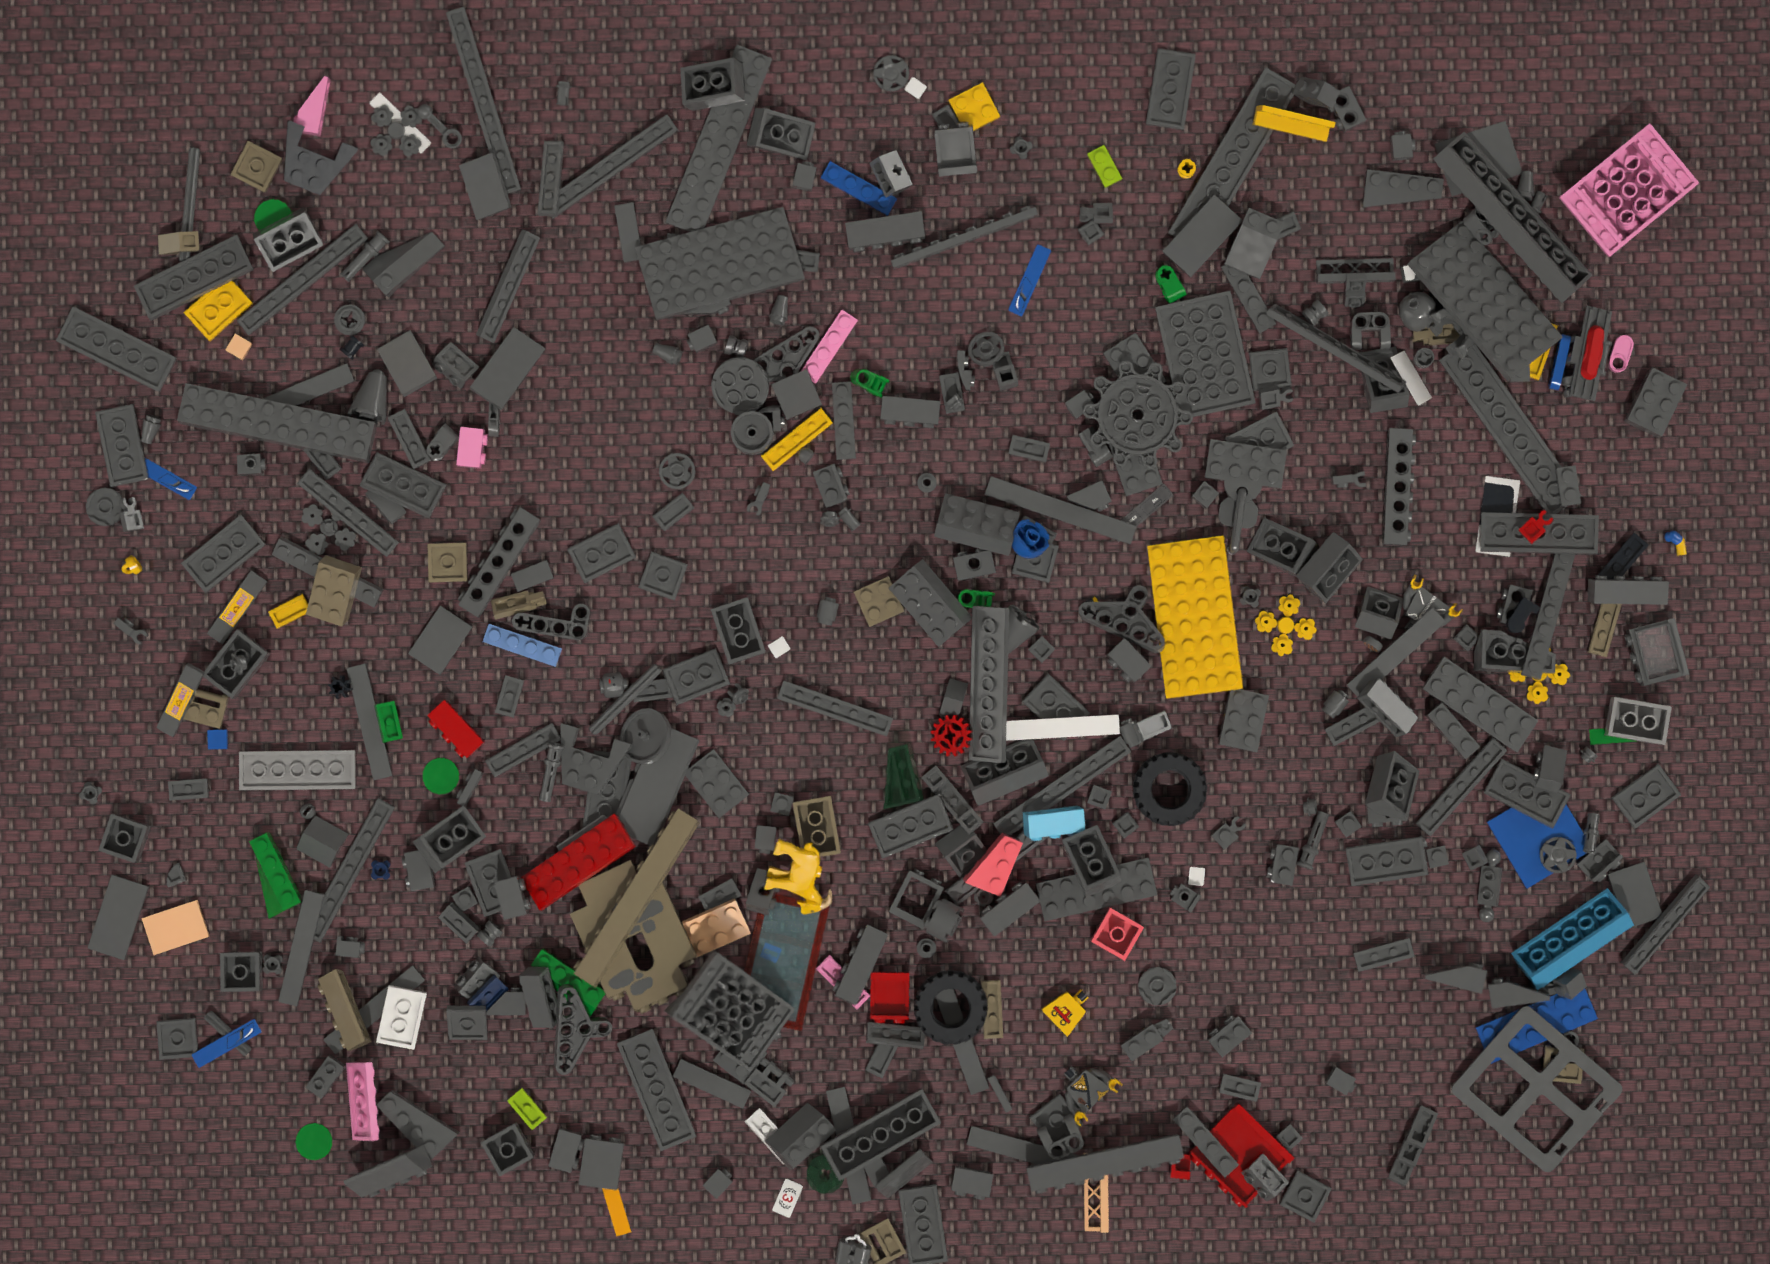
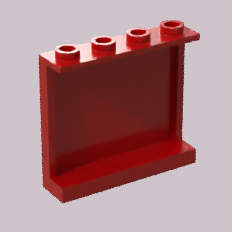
M1238 1102L1210 1130V1133L1239 1165L1224 1178L1196 1145L1189 1151L1192 1155L1190 1159L1197 1166L1201 1164L1206 1169L1204 1173L1211 1180L1215 1178L1219 1182L1218 1187L1225 1194L1229 1191L1234 1196L1232 1200L1239 1207L1243 1205L1245 1208L1248 1207L1247 1204L1258 1193L1251 1184L1246 1182L1241 1172L1248 1168L1261 1154H1264L1279 1171L1294 1159Z

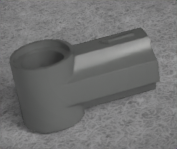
M1092 426L1078 435L1088 450V455L1094 466L1098 467L1113 457L1106 444L1100 447H1094L1091 444L1090 438L1096 433Z

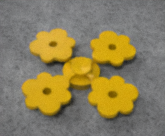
M1293 595L1283 596L1279 599L1280 606L1278 609L1286 617L1279 619L1278 623L1274 619V614L1267 613L1266 611H1261L1259 617L1255 619L1259 632L1266 631L1269 633L1272 631V628L1277 626L1278 630L1283 633L1279 638L1275 637L1273 639L1274 644L1271 646V650L1278 652L1279 656L1292 652L1291 645L1293 641L1288 639L1286 634L1291 633L1293 629L1298 632L1297 636L1299 638L1304 637L1306 640H1310L1317 631L1314 627L1315 622L1312 619L1306 620L1302 618L1294 626V621L1289 617L1292 614L1298 613L1300 601L1299 599H1294Z
M1555 664L1554 674L1542 673L1540 680L1533 679L1537 682L1533 686L1528 687L1527 699L1534 701L1535 704L1547 701L1548 688L1543 686L1541 681L1545 680L1548 675L1553 684L1565 685L1567 682L1566 678L1570 677L1567 666L1565 664L1559 666ZM1508 672L1512 682H1517L1518 680L1520 682L1525 681L1526 676L1521 675V673Z

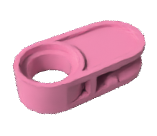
M1627 335L1618 337L1613 344L1608 367L1614 373L1622 372L1628 365L1634 343L1631 337ZM1615 358H1620L1623 361L1622 368L1616 369L1613 366Z

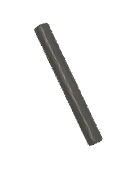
M653 664L589 726L591 733L597 735L661 673V668L657 664Z

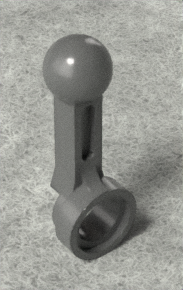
M420 105L417 109L418 116L421 119H427L443 135L442 139L446 147L451 149L457 148L462 142L460 132L455 129H447L432 114L433 111L429 105ZM451 133L456 134L458 137V141L455 144L447 142V136Z

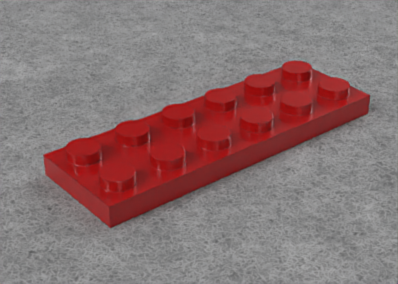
M613 814L522 876L521 879H524L526 889L538 909L542 911L636 846L617 814Z

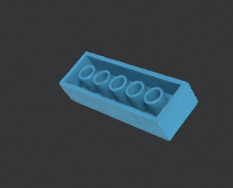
M1607 888L1511 954L1518 967L1535 988L1539 990L1634 926L1628 912Z

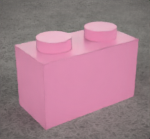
M460 427L456 464L458 467L481 469L482 465H485L486 453H483L484 445L487 446L488 434H485L484 429Z

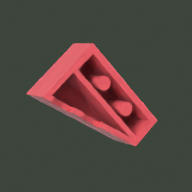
M1001 833L983 857L977 861L972 870L965 875L963 881L1001 897L1023 844L1022 841Z

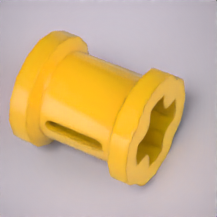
M1185 159L1179 164L1177 172L1181 178H1191L1196 170V165L1190 159ZM1185 165H1187L1188 168H1191L1189 173H1186L1185 170H1182Z

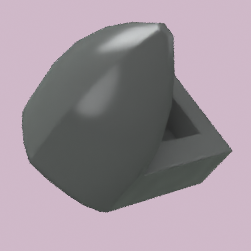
M780 405L767 406L757 411L761 414H773L774 433L782 432L781 428H785V416H781Z

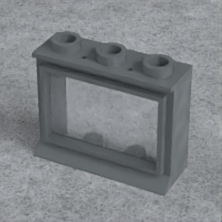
M1675 618L1626 630L1625 641L1627 646L1631 648L1630 660L1632 665L1635 664L1637 672H1634L1637 683H1640V686L1689 675Z

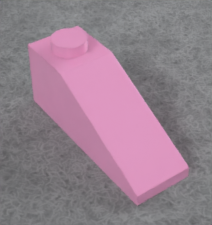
M323 77L299 109L298 116H294L293 122L305 127L303 130L304 134L321 136L331 81L329 77Z

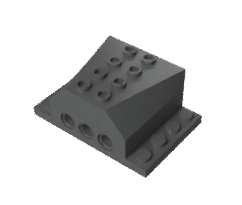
M713 950L686 990L664 1011L751 1073L795 1008Z

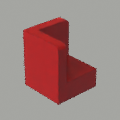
M1183 1154L1184 1158L1180 1159L1179 1163L1170 1164V1178L1190 1180L1191 1156L1189 1154Z

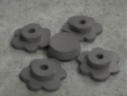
M383 105L380 108H375L371 120L377 123L378 127L389 126V136L378 134L377 138H373L371 140V146L374 147L373 152L386 156L388 150L393 148L392 144H390L391 138H401L402 144H400L399 148L404 152L405 156L409 157L412 154H418V148L422 145L421 141L416 139L415 135L403 136L405 133L404 126L414 128L416 124L421 123L422 119L417 114L418 108L414 109L412 106H406L405 110L400 113L401 123H392L393 113L389 111L388 106Z
M311 504L308 508L303 509L302 522L308 523L310 527H313L315 524H321L320 529L323 533L318 535L311 534L310 538L306 540L305 544L310 552H316L318 555H322L325 552L324 548L328 547L325 535L332 536L335 534V544L340 546V549L343 551L355 545L356 534L354 532H350L347 528H344L343 531H337L338 526L335 521L341 519L334 513H332V519L323 521L321 516L323 511L318 509L315 504Z

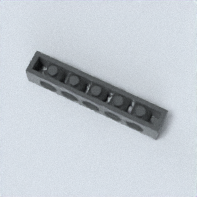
M1389 428L1387 431L1382 545L1406 546L1407 542L1411 541V530H1408V522L1411 523L1412 511H1409V503L1413 502V492H1410V484L1414 482V473L1411 472V465L1415 463V453H1412V446L1416 444V434H1413V429ZM1398 444L1405 445L1406 452L1404 454L1397 452L1396 447ZM1397 463H1402L1405 466L1404 473L1396 471L1395 466ZM1396 482H1401L1404 485L1403 492L1395 490ZM1396 501L1403 504L1401 512L1396 511L1393 507ZM1395 520L1402 523L1400 531H1396L1393 528Z
M521 507L519 510L515 509L509 518L512 521L508 526L505 525L499 534L501 536L498 543L494 542L490 547L489 552L491 554L488 559L484 558L478 567L481 570L477 575L474 574L468 582L470 587L467 592L463 591L458 598V601H460L458 605L478 618L486 609L541 522L540 519ZM522 524L524 531L521 534H515V525ZM507 540H511L514 544L513 548L509 551H506L503 547L504 542ZM497 556L503 559V564L500 567H495L493 564V560ZM485 573L492 574L493 580L490 583L483 581ZM475 589L482 591V597L478 600H475L472 595Z

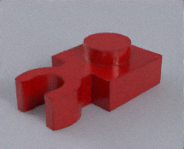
M1546 510L1539 514L1537 521L1532 517L1518 530L1531 545L1546 532L1543 526H1548L1553 522L1552 517L1548 521L1543 520V516L1547 513Z

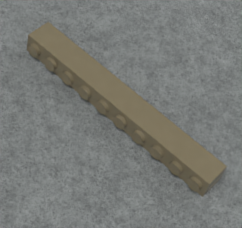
M680 809L671 813L666 829L664 827L661 829L657 836L659 840L655 845L652 844L647 852V859L640 862L635 878H630L626 885L628 889L624 894L621 893L616 900L618 905L614 911L610 910L605 918L607 920L606 924L597 930L595 934L597 938L594 943H590L584 952L586 953L583 960H579L574 967V970H576L574 974L595 988L700 824L698 820Z

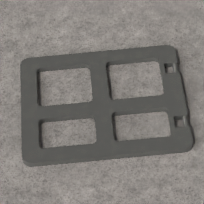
M1522 1006L1452 1085V1092L1544 1172H1551L1603 1115L1606 1109L1620 1096L1622 1086L1529 1006ZM1525 1024L1531 1025L1559 1050L1541 1072L1536 1071L1508 1047V1043ZM1497 1057L1501 1058L1529 1082V1086L1503 1115L1497 1114L1470 1091V1086ZM1569 1062H1574L1603 1087L1602 1091L1586 1109L1578 1107L1552 1084V1081ZM1540 1095L1548 1098L1573 1120L1572 1125L1546 1153H1543L1514 1128L1517 1120ZM1603 1098L1606 1103L1598 1110L1595 1105ZM1563 1143L1567 1147L1559 1155L1555 1150Z

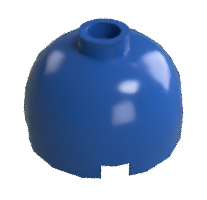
M1026 519L1020 521L1015 526L1011 547L1019 556L1033 559L1039 557L1049 547L1048 540L1050 538L1046 529L1038 522L1034 524Z

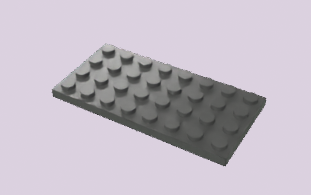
M783 207L635 247L656 321L805 280Z
M1463 221L1407 264L1507 381L1511 380L1563 338L1486 247L1478 242L1471 231L1465 227Z

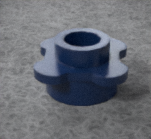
M374 860L371 863L373 867L371 877L373 879H389L390 862Z

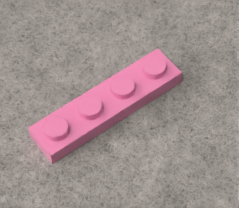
M844 310L840 311L801 370L807 369L815 385L858 322L856 318Z

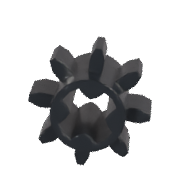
M341 675L339 679L332 677L333 682L328 684L331 689L329 694H336V699H340L341 696L348 698L347 693L353 690V688H350L352 681L345 680V675ZM339 684H340V686H343V689H342V690H341L340 688H338V685H339Z

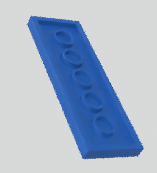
M1583 989L1572 1000L1561 997L1556 993L1550 996L1549 1001L1534 1002L1527 1005L1561 1034L1598 1019L1586 989ZM1518 1010L1475 1027L1484 1049ZM1525 1024L1508 1043V1047L1515 1053H1518L1547 1039L1531 1025ZM1499 1057L1495 1058V1059L1491 1062V1064L1494 1063V1062H1496V1061L1501 1060V1058H1499Z

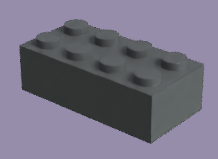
M945 493L934 537L1009 556L1014 539L1013 531L1017 525L1020 512Z
M923 559L889 587V590L938 647L972 619V616Z

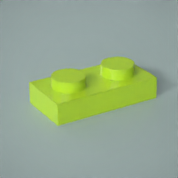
M1105 145L1087 154L1104 188L1122 180Z
M523 1088L507 1100L531 1130L547 1118Z

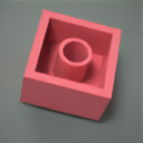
M1109 907L1090 941L1125 961L1144 927Z

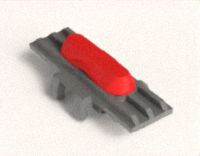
M1586 306L1580 337L1571 336L1570 344H1574L1572 355L1566 359V364H1575L1569 392L1570 396L1595 401L1599 378L1600 376H1606L1605 366L1609 347L1612 345L1611 341H1607L1612 311Z

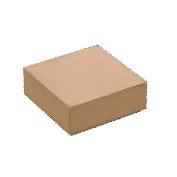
M235 334L226 351L243 360L252 343Z

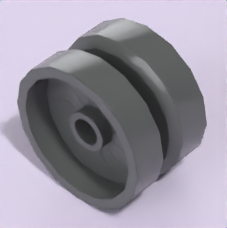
M744 412L736 417L732 424V441L737 449L744 454H761L770 447L773 441L774 432L772 424L760 412ZM750 429L756 431L754 436H749L748 432Z

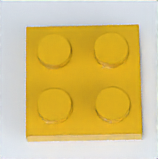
M983 83L949 99V103L958 121L968 122L969 125H973V131L1000 118Z

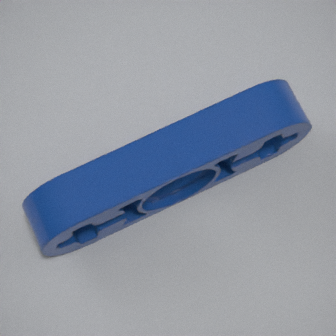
M1561 334L1563 338L1557 344L1548 385L1549 389L1559 390L1571 341V336Z

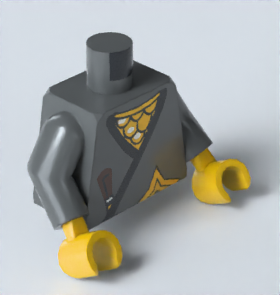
M1071 1066L1064 1072V1075L1071 1081L1066 1086L1065 1098L1067 1107L1079 1126H1081L1079 1123L1081 1118H1085L1088 1122L1085 1113L1110 1089L1117 1093L1118 1091L1114 1088L1115 1085L1123 1086L1120 1081L1114 1079L1107 1072L1095 1068L1084 1069L1078 1073Z

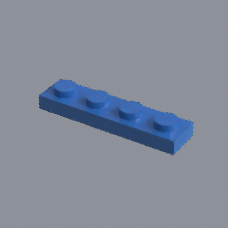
M831 161L821 176L822 180L886 216L889 215L897 201V198L893 196L886 198L881 189Z

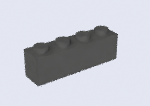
M1595 575V579H1588L1587 602L1668 605L1669 581L1662 580L1660 576H1650V580H1644V576H1632V579H1625L1626 576H1614V579H1607V576Z
M866 925L865 928H860L856 937L859 939L857 946H852L849 952L851 959L849 963L845 962L841 970L843 977L841 981H836L832 990L835 991L834 997L854 1006L857 1005L886 941L887 933L869 925Z

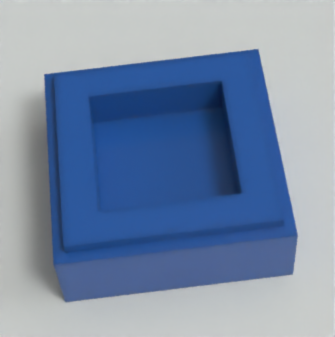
M207 730L208 750L228 749V730Z

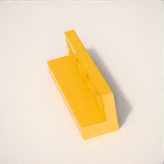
M1259 105L1256 106L1252 125L1327 142L1329 130L1335 127L1336 122Z

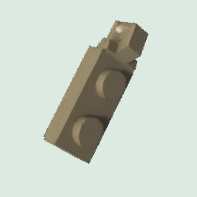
M1452 324L1444 325L1441 334L1437 337L1427 327L1422 329V331H1415L1412 334L1413 342H1423V345L1428 346L1451 344L1460 337V334L1454 329Z
M524 591L493 599L491 604L495 620L545 605V595L543 591L538 593Z

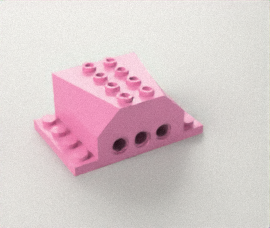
M1649 123L1559 197V199L1609 258L1698 185L1699 182Z

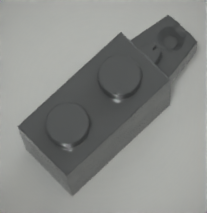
M1167 1019L1156 1024L1150 1023L1120 1043V1046L1132 1062L1162 1042L1163 1037L1173 1027Z

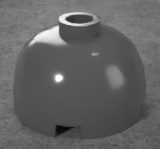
M1414 292L1405 296L1399 306V316L1405 327L1418 332L1426 327L1428 329L1434 324V321L1428 316L1437 312L1438 309L1431 296L1423 292Z

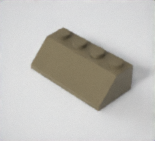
M335 969L319 978L320 984H318V989L321 995L326 997L327 1002H325V1006L328 1012L333 1014L334 1020H332L335 1030L340 1031L342 1037L339 1039L342 1047L346 1048L347 1051H352L371 1043V1038L344 972Z

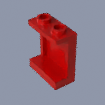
M871 972L870 1019H874V1023H886V1020H893V1023H905V1020H909V972Z

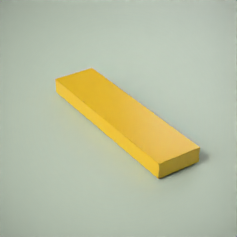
M820 408L761 457L772 471H775L832 425L833 422Z

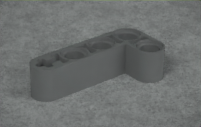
M585 604L576 605L572 611L571 621L518 613L513 617L512 624L514 628L520 631L572 640H583L588 634L591 610ZM581 607L587 610L584 618L577 616V610ZM523 616V620L531 622V629H529L530 625L522 624V627H520L517 619L520 620ZM538 620L545 621V628L541 631L535 627ZM558 623H562L565 628L561 634H557L554 630L555 625ZM577 626H581L584 630L583 635L580 637H576L573 633L574 628Z

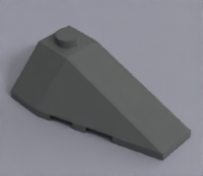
M1481 630L1474 651V671L1521 673L1529 644L1519 638L1507 635L1503 631ZM1548 651L1543 673L1554 674L1556 654Z

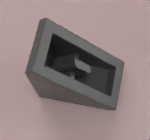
M949 679L939 713L940 716L950 715L951 719L953 715L959 717L968 683Z

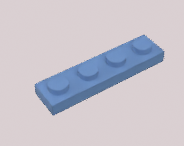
M488 624L483 639L484 643L554 667L557 666L562 651L561 648L491 624Z

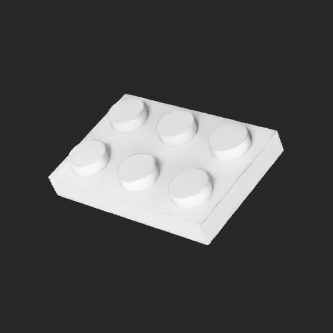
M388 985L376 1042L414 1050L427 992Z

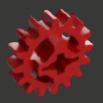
M946 715L945 720L943 718L938 719L940 724H933L936 730L930 732L935 735V737L931 738V741H936L933 747H940V754L946 751V756H950L951 752L954 756H958V751L965 753L964 747H970L967 742L973 740V738L969 737V734L973 731L967 729L970 724H964V718L957 720V715H953L952 719L950 715ZM955 724L959 725L962 730L957 729ZM944 726V727H945V730L943 731L942 734H940V731H941L942 727ZM955 733V737L953 739L948 738V734ZM961 737H964L962 743L959 746V740L961 739ZM941 741L946 742L950 748L944 746Z

